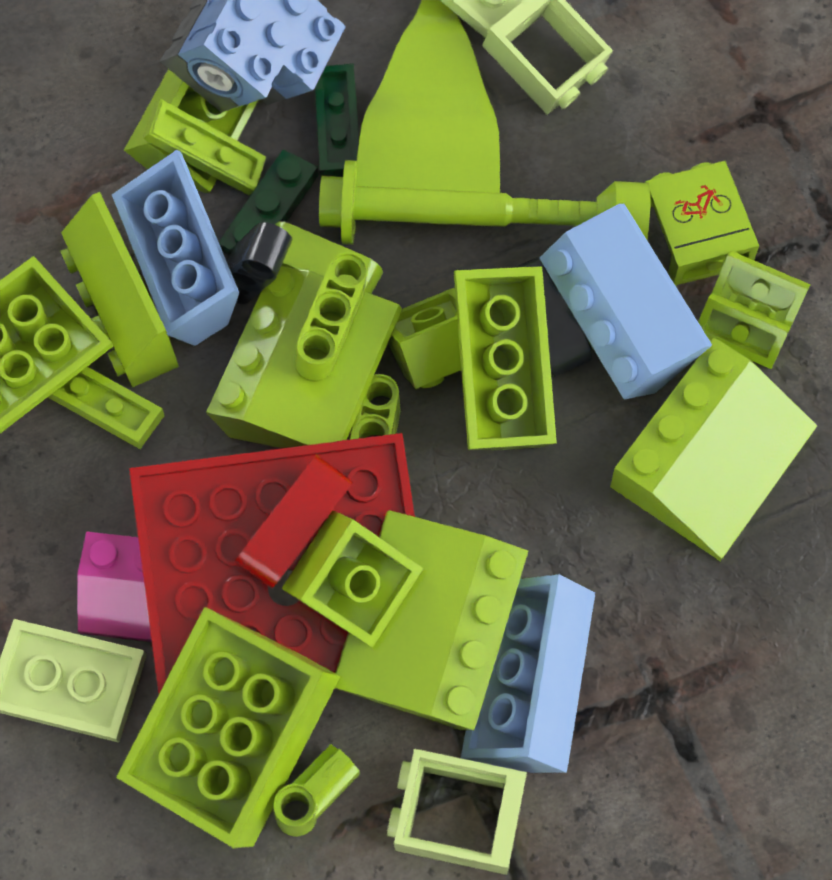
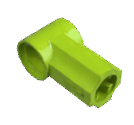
M330 744L292 784L286 785L278 791L274 798L273 808L277 825L282 832L295 837L303 836L310 832L320 815L360 775V771L353 764L352 760L340 749ZM292 801H302L309 808L307 814L299 820H290L285 817L283 809Z

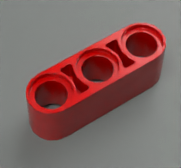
M316 454L235 561L273 589L347 492L353 481Z

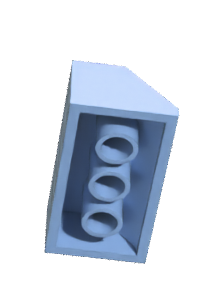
M176 150L113 193L112 197L168 336L196 346L229 324L239 290L184 157L180 151Z
M618 204L565 232L540 257L541 262L624 400L656 393L712 346L625 204Z
M560 574L520 579L475 731L466 730L461 759L530 773H567L595 592Z

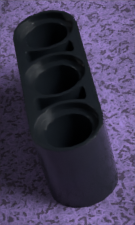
M260 222L230 249L226 261L239 290L237 304L248 303L276 279L293 240L291 235L283 228L275 224Z
M536 257L513 267H542L551 378L592 360V353L589 343L540 258Z

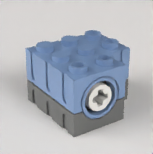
M193 0L189 7L190 12L187 17L183 18L171 40L170 48L165 51L160 62L220 112L257 100H262L266 105L314 90L346 26L336 17L334 18L318 0Z

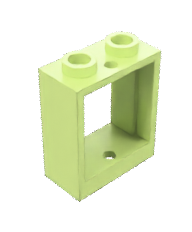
M523 0L489 29L482 44L487 52L547 115L558 105L562 109L568 107L579 96L580 91L578 88L586 81L590 85L597 82L608 70L605 63L613 52L566 0ZM541 16L586 62L582 68L556 90L511 43Z
M414 749L412 762L403 761L401 766L398 789L405 790L402 808L393 807L387 836L395 837V851L507 875L527 772ZM424 772L504 789L491 854L410 837Z

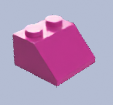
M86 531L77 574L79 634L152 642L138 537Z

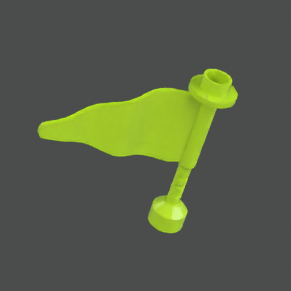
M421 0L417 13L402 34L384 78L365 113L361 125L357 161L345 160L343 177H321L320 227L341 228L342 245H353L356 220L505 227L510 223L578 226L618 204H625L647 239L650 221L649 183L614 181L596 197L595 202L512 198L507 193H500L498 124L483 85L470 40L457 14L440 0Z

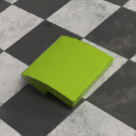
M730 251L714 289L707 299L698 323L709 341L715 337L749 360L772 369L811 284Z

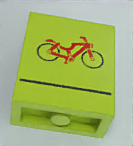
M726 161L714 164L708 162L700 163L690 170L675 174L661 173L646 181L650 186V207H654L672 255L668 274L675 286L720 274L730 251L755 260L759 244Z

